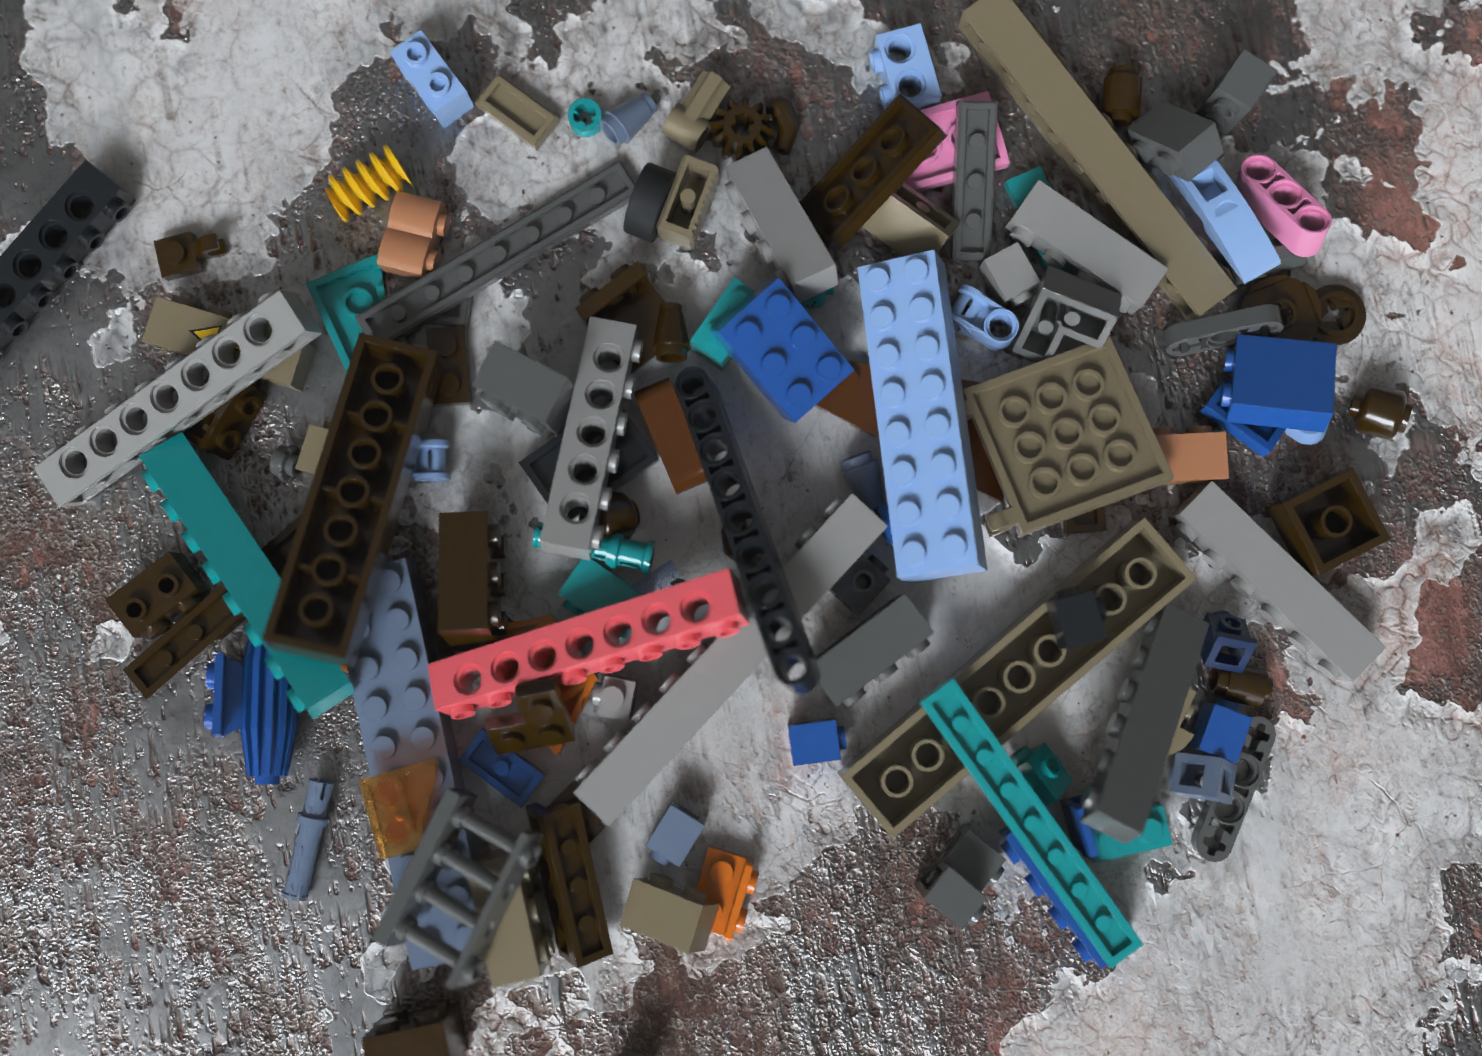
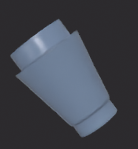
M643 92L639 96L605 111L604 118L599 122L605 136L614 145L628 144L652 115L657 112V106L653 99Z
M871 451L842 460L841 463L844 470L841 473L853 494L870 510L885 504L882 497L883 492L878 460L873 459Z

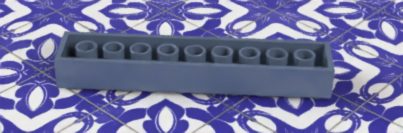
M409 558L385 563L355 667H347L350 682L355 690L353 698L395 891L446 789L465 788L450 716L435 710L427 664L438 661L417 563L416 560ZM467 828L461 829L454 843L456 846L455 850L472 860L480 853L476 834ZM447 865L442 867L435 881L437 888L475 911L468 878ZM428 902L423 905L417 917L418 926L457 950L463 951L472 929ZM408 940L406 942L412 971L445 963Z

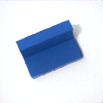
M1083 794L1060 800L1073 846L1089 857L1099 855L1091 827L1080 822L1085 808L1080 804Z

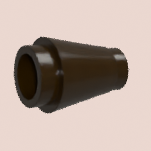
M666 302L659 305L652 350L656 353V359L660 362H683L687 359V352L691 350L682 305L676 302Z

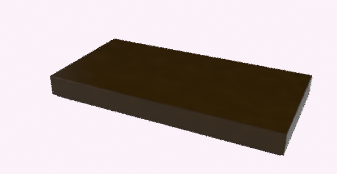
M899 94L800 201L802 208L822 242L835 254L839 252L947 137L946 133L903 95Z

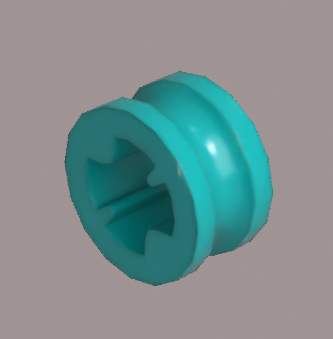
M588 98L578 99L571 104L567 116L573 132L585 138L598 134L601 130L599 122L603 118L599 105ZM581 111H586L588 115H596V117L591 116L592 123L586 126L583 121L576 123L575 120H580L579 113Z

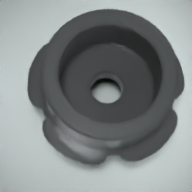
M282 445L276 448L271 456L270 471L273 475L278 476L282 482L293 481L303 474V471L295 469L300 454L299 447L296 445L288 447Z

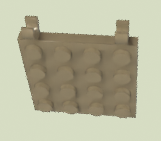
M1108 336L1102 349L1086 344L963 389L967 421L970 419L973 421L1009 506L1006 510L985 517L987 521L984 522L989 537L999 535L1014 526H1017L1020 535L1024 536L1166 484L1174 478L1110 336Z

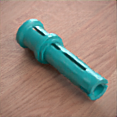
M537 522L533 534L532 546L536 548H542L539 542L543 528L542 522ZM620 533L612 534L611 537L603 536L600 550L593 549L591 558L606 561V565H609L610 568L616 569L619 565L641 570L643 575L649 576L653 564L656 541L649 540L647 543L629 540L625 539L623 534Z

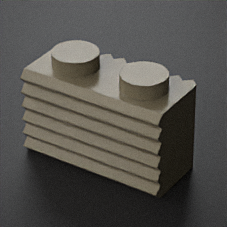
M683 155L656 225L660 239L689 250L695 248V242L698 241L697 235L701 234L700 228L703 227V221L706 220V214L709 213L708 207L711 206V200L714 199V193L717 192V186L720 185L717 165L689 155Z

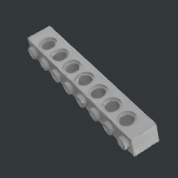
M278 289L265 293L258 299L259 305L249 312L239 313L229 319L226 323L228 327L218 335L213 334L200 340L195 346L197 350L189 356L171 361L166 365V372L157 379H149L139 384L134 389L135 395L126 401L116 402L106 408L103 418L77 429L74 433L76 437L67 444H60L45 453L46 459L33 468L57 506L68 507L84 504L142 462L139 455L180 432L184 433L320 336L322 331L299 295ZM270 322L272 334L267 340L264 336V328ZM238 344L241 354L236 362L233 357V351ZM207 367L209 370V380L205 384L203 371ZM175 389L178 393L176 405L173 402V392ZM144 412H146L148 417L146 427L143 424ZM114 434H115L116 437H117V446H116V448H115V446H114V444H113V436H114ZM84 456H85L86 459H87V467H86V468L84 467V463H83Z

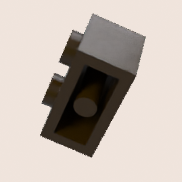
M169 551L105 601L133 638L150 637L154 639L171 628L172 624L170 621L180 613L186 615L202 601L201 597L211 591V589L183 553Z

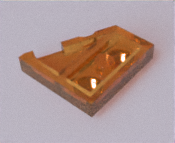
M438 757L358 781L380 861L417 849L428 825L439 766Z

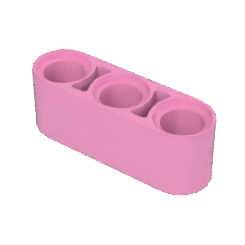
M1261 154L1247 157L1242 162L1235 186L1250 206L1258 221L1293 254L1301 257H1310L1317 254L1323 245L1332 222L1329 211L1270 157Z

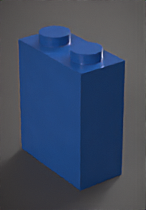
M1237 334L1233 349H1226L1223 362V372L1230 373L1229 383H1223L1220 396V406L1227 407L1226 422L1325 432L1334 410L1337 344Z

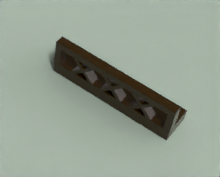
M572 799L550 808H546L537 802L526 805L531 831L538 830L545 834L539 845L542 850L538 858V864L559 955L574 967L580 968L613 954L580 802Z

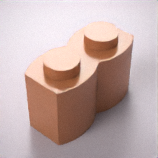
M401 191L396 192L377 257V265L384 272L418 280L440 266L441 252L437 248L441 237L448 235L451 226V215L447 214L448 209L443 202Z

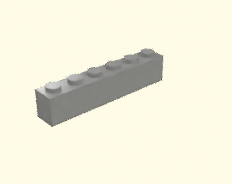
M1213 481L1200 484L1168 517L1176 524L1174 526L1175 532L1188 543H1196L1204 551L1202 554L1204 560L1216 570L1220 571L1223 569L1233 579L1230 582L1232 587L1246 598L1251 596L1261 606L1259 609L1261 615L1276 626L1280 624L1290 634L1287 637L1290 643L1303 653L1309 652L1318 661L1316 664L1317 668L1333 681H1336V679L1355 681L1386 648Z

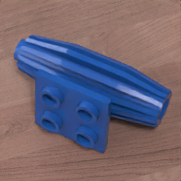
M248 637L242 664L226 657L224 653H215V663H207L206 687L214 690L213 703H205L204 728L212 729V736L216 738H225V735L240 729L246 776L255 777V785L280 784V776H288L298 730V711L285 693L292 688L285 676L276 680L266 665L264 659L271 655L262 644L255 648Z

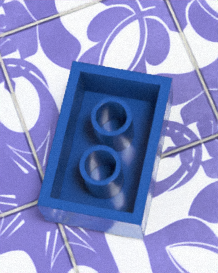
M780 278L766 279L709 330L785 420L793 423L801 419L854 371L853 367Z

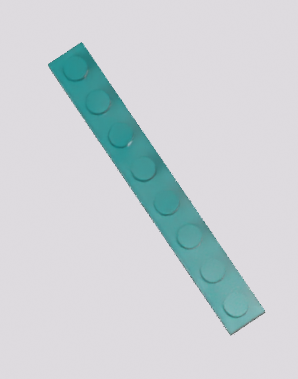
M950 677L919 699V704L1104 962L1112 969L1144 945L956 681Z

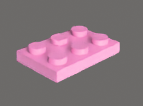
M989 91L920 110L946 133L947 137L904 183L918 193L953 183L956 102L959 100L991 101ZM998 120L996 128L995 171L1008 168L1010 164Z

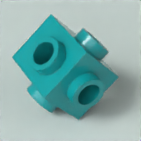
M1045 742L1032 749L1025 745L1010 756L1044 806L1057 801L1074 781L1063 767L1060 759Z

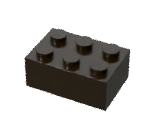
M488 511L439 513L438 633L454 650L475 649L501 641V635H507L508 631L506 611H501V597L507 596L508 592L506 573H501V559H506L508 554L506 535H501L499 523H494Z

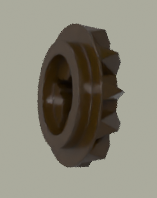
M1338 284L1326 285L1317 289L1316 293L1322 305V317L1318 330L1314 334V341L1342 345L1354 340L1361 333L1366 322V309L1360 296L1352 289ZM1328 306L1332 311H1342L1345 309L1346 312L1336 320L1338 326H1336L1334 321H1322L1324 315L1329 313Z

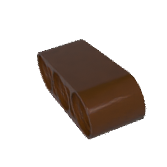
M665 378L634 391V396L676 494L678 495L706 483L707 479L670 378Z

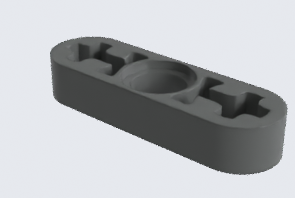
M1265 304L1177 323L1166 328L1163 335L1166 352L1169 355L1185 356L1232 346L1235 344L1237 334L1272 337L1279 334L1284 326L1280 308L1276 305Z

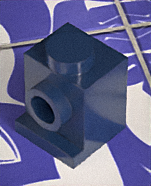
M1224 610L1214 613L1207 612L1204 621L1210 623L1201 650L1203 665L1243 673L1257 646L1256 639L1250 637L1246 620L1231 615ZM1222 645L1228 646L1230 655L1219 653Z

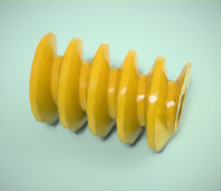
M387 144L382 146L383 159H380L373 151L369 153L370 166H366L360 159L355 160L357 173L354 174L347 167H342V181L338 180L333 174L328 175L330 187H324L345 223L350 221L349 208L357 215H361L364 213L362 201L371 208L378 206L376 194L385 201L391 199L390 186L396 191L404 192L403 179L413 186L397 155Z

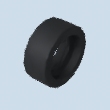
M650 162L644 166L636 181L626 210L623 225L625 233L651 243L657 239L658 231L656 225L676 172Z

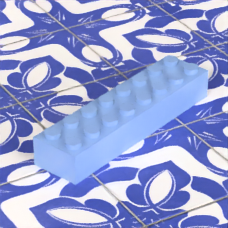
M929 250L857 267L897 578L912 583L988 571L945 263L935 250Z

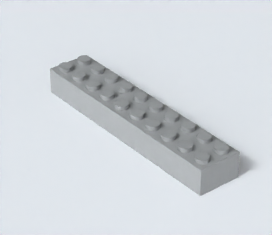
M853 493L846 500L839 495L821 515L826 522L819 529L811 525L794 544L800 550L791 559L786 554L780 558L801 619L888 527ZM778 589L767 592L763 603L766 604L775 600ZM747 595L744 597L750 624L740 627V631L732 636L718 637L710 646L702 642L686 659L691 664V667L683 675L678 671L674 672L658 689L664 694L663 697L656 704L651 700L647 701L631 718L636 726L629 733L622 729L603 748L609 755L602 762L595 758L575 778L581 785L573 793L608 826L617 819L768 656ZM782 627L777 632L776 641H782L792 630V627Z

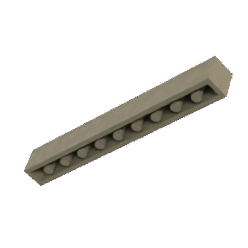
M978 0L965 9L958 24L960 31L1117 233L1169 268L1158 285L1184 319L1191 321L1199 318L1235 291L1237 287L1233 283L1231 272L1226 266L1218 264L1209 252L1210 249L1207 241L1200 234L1194 233L1188 226L1182 209L1177 204L1170 203L1163 194L1161 183L1157 177L1145 171L1138 162V155L1135 149L1129 143H1124L1115 132V126L1110 117L1103 112L1100 113L1091 101L1088 89L1082 83H1077L1070 75L1064 58L1059 53L1052 52L1045 43L1041 29L1035 23H1030L1021 12L1019 1Z

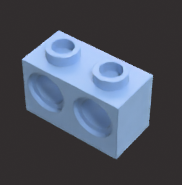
M921 23L876 35L873 50L869 51V59L873 73H880L883 86L879 88L884 110L899 94L903 95L899 90L903 86H910L916 90L918 95L904 97L919 110L938 105L942 94ZM901 51L906 55L907 59L896 61L890 57L889 53Z
M421 30L389 52L400 71L444 129L474 108L463 85Z

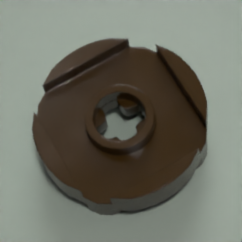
M1276 275L1259 281L1250 289L1242 301L1241 309L1272 304L1279 305L1282 310L1289 308L1291 311V315L1286 318L1287 324L1283 325V330L1271 338L1311 340L1318 330L1321 321L1322 305L1318 294L1309 284L1295 278H1290L1291 276Z

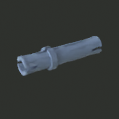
M309 778L303 811L298 812L296 818L299 828L285 887L282 891L284 898L296 901L298 895L300 901L308 899V891L323 828L328 827L330 820L326 815L332 789L335 785V782L320 778L318 782V778Z

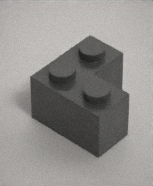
M1048 265L1019 325L1012 352L1039 362L1053 357L1064 335L1102 349L1119 317L1122 294Z
M962 824L914 886L924 900L960 930H963L967 924L970 926L974 925L986 910L984 903L988 898L982 893V890L986 885L991 887L999 880L1004 872L1002 865L1006 859L967 826Z

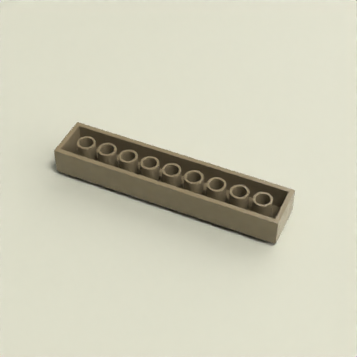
M1145 517L1133 520L948 678L951 677L956 681L1002 746L1193 583L1197 577ZM1079 585L1081 592L1093 590L1095 597L1101 598L1106 610V620L1102 622L1107 638L1069 649H1059L1045 602L1057 599L1055 591ZM919 703L837 772L892 839L970 774Z

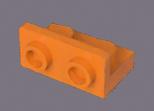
M709 845L696 888L708 893L706 899L719 904L711 932L723 935L724 940L732 942L734 932L742 933L748 910L743 909L742 904L746 893L753 895L759 871L753 870L754 858Z

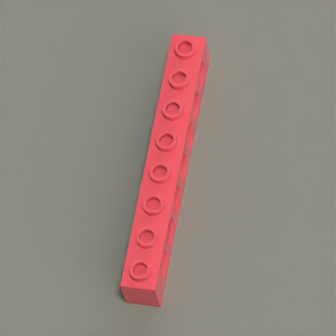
M729 568L429 663L427 665L435 710L451 716L452 719H465L475 715V710L487 706L489 708H500L511 704L512 698H515V685L556 678L558 684H578L587 679L586 675L599 671L601 673H613L623 669L624 663L637 659L643 662L655 660L662 656L663 651L677 647L680 650L690 649L698 646L701 643V639L714 635L719 638L732 636L740 631V627L750 624L740 581ZM702 605H709L707 615L700 620H695L697 609ZM670 616L669 626L664 631L657 632L659 621L664 617ZM632 628L630 639L626 643L620 644L621 634L625 630ZM593 640L594 646L592 651L582 656L585 644ZM556 652L554 663L546 668L545 662L547 657ZM518 664L517 674L512 679H509L511 668ZM481 676L479 687L473 691L475 679Z

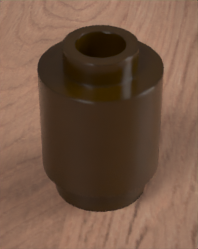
M1116 65L1109 68L1108 75L1103 80L1101 112L1107 114L1116 127L1128 126L1133 120L1140 117L1143 79L1139 76V69L1132 65Z
M1246 665L1243 673L1212 668L1209 692L1218 695V698L1234 703L1260 707L1263 701H1268L1272 695L1273 680L1268 677V672L1264 668Z

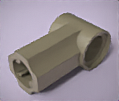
M703 70L683 103L676 104L669 113L663 125L662 134L690 151L697 153L710 133V124L715 117V111L717 108H721L731 92V86L714 72Z

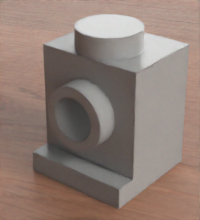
M601 673L593 694V712H597L598 716L630 721L633 715L639 680Z

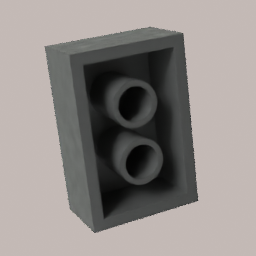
M494 341L472 382V385L481 392L479 399L484 401L488 407L493 409L492 411L510 421H514L516 417L521 420L522 424L527 426V429L548 439L550 433L555 436L559 435L565 430L574 385L568 377Z
M905 593L896 595L815 657L820 669L818 685L834 705L839 706L843 703L849 707L867 693L863 687L874 679L880 683L896 672L899 668L895 662L903 656L914 658L930 646L931 643L927 638L935 632Z

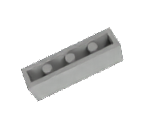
M767 146L725 166L729 180L728 183L724 184L726 193L733 206L740 204L744 212L740 213L743 224L750 235L756 232L760 239L757 242V247L766 264L773 262L777 270L773 273L774 277L780 278L799 303L838 285L835 262Z
M1041 180L1036 182L1005 226L1006 229L1011 231L1010 235L1016 242L1025 247H1030L1031 245L1042 252L1043 259L1057 269L1064 267L1079 278L1122 294L1119 311L1121 313L1128 312L1133 314L1142 308L1169 269Z

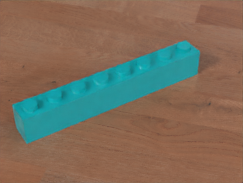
M180 432L139 455L147 468L140 472L153 493L161 489L167 498L160 504L171 521L174 523L181 519L187 530L180 534L193 554L201 550L207 561L202 563L201 566L212 583L215 585L222 581L228 590L227 593L222 595V598L233 615L236 616L242 612L248 620L249 624L244 626L243 630L255 648L263 644L271 655L264 659L276 680L285 676L292 688L285 693L298 713L307 709L311 717L315 719L354 694L355 690L340 665L276 651L262 641L281 578L184 434Z

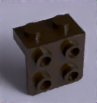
M639 261L631 266L629 264L620 266L611 274V281L600 290L594 287L587 291L579 299L580 305L575 308L580 319L587 327L590 316L637 325L638 339L643 340V351L640 363L633 362L631 374L656 356L652 346L659 305L666 303L650 283L648 273ZM613 360L618 367L620 363L618 361Z

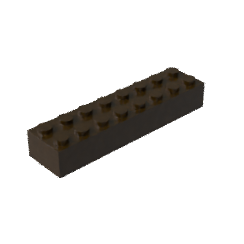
M359 333L262 637V641L273 650L350 668L355 667L443 372L438 351Z

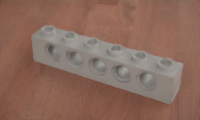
M590 316L539 541L543 552L591 561L593 549L600 550L604 526L598 525L601 510H609L612 488L607 487L609 473L616 474L618 469L620 450L615 449L618 435H625L628 413L623 412L625 399L632 400L636 383V376H631L633 362L640 363L643 351V340L638 339L637 325ZM607 360H615L620 363L613 370H605L600 367ZM599 396H608L612 399V402L605 407H598L592 403ZM592 432H599L605 436L598 444H588L584 441L585 437ZM584 469H591L597 473L595 478L589 482L578 481L576 475ZM581 506L589 511L587 516L579 521H573L567 517L569 511L574 507Z

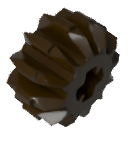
M747 96L742 99V106H737L735 101L730 98L727 101L728 111L717 108L715 117L718 121L710 124V132L715 134L714 138H712L713 147L723 148L721 157L724 160L735 154L736 161H738L743 156L750 155L766 146L770 150V145L767 141L775 138V130L769 127L773 123V116L771 114H762L764 105L761 102L751 108L749 107V98ZM743 126L744 131L749 128V134L741 136V131H738L736 134V128Z

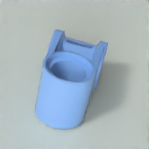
M962 284L958 289L960 295L951 307L954 331L968 336L989 350L1001 351L1006 349L1014 340L1019 329V321L1016 315L989 299L976 288ZM969 305L970 307L968 308L965 315H962L966 306ZM997 322L1002 323L1008 330V336L1004 338L994 336L989 329V325Z
M422 440L410 481L439 482L451 480L450 473L446 472V449L450 447L449 440Z

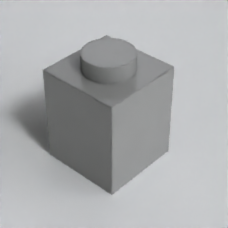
M1018 242L983 260L978 268L996 303L1002 307L1011 303L1013 308H1017L1033 298L1032 292L1040 283L1037 274Z

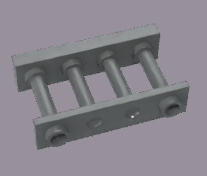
M465 788L446 789L372 937L373 941L384 948L404 944L409 940L453 967L454 969L445 985L451 990L473 984L481 975L485 967L483 958L527 869L532 868L537 862L542 850L539 845L545 835L538 830L522 831L519 838L480 817L474 813L473 808L478 796ZM467 828L510 853L500 876L455 850L456 846L454 843L461 829ZM447 865L491 891L481 914L437 888L435 881L442 867ZM428 902L472 929L462 952L418 926L417 917L424 904Z

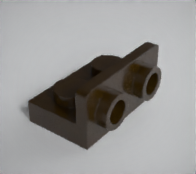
M209 373L204 380L205 384L209 380ZM250 385L183 434L186 439L202 449L230 460L268 395Z

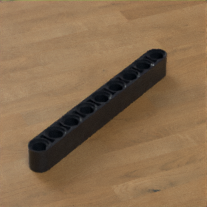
M695 366L685 368L676 377L675 390L772 669L777 679L790 691L800 695L807 694L813 691L819 684L820 669L718 389L703 369ZM703 386L698 393L692 395L695 389ZM715 418L711 425L703 428L706 421ZM727 451L724 458L714 461L719 453ZM739 484V488L734 494L726 496L730 487ZM746 519H752L748 528L738 531L741 522ZM765 554L761 564L750 567L751 561L756 555ZM778 589L775 600L764 604L763 599L766 593L770 590ZM782 627H792L788 638L783 641H776L777 632ZM799 663H805V671L802 676L794 680L789 679L792 667Z

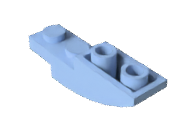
M1217 160L1190 182L1174 175H1168L1202 220L1206 234L1244 284L1281 264L1276 250L1255 214Z

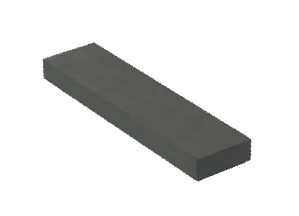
M959 100L956 102L952 217L961 223L951 236L950 260H985L991 256L998 101Z

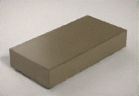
M499 73L496 74L475 101L476 106L536 151L539 150L560 122L558 116Z

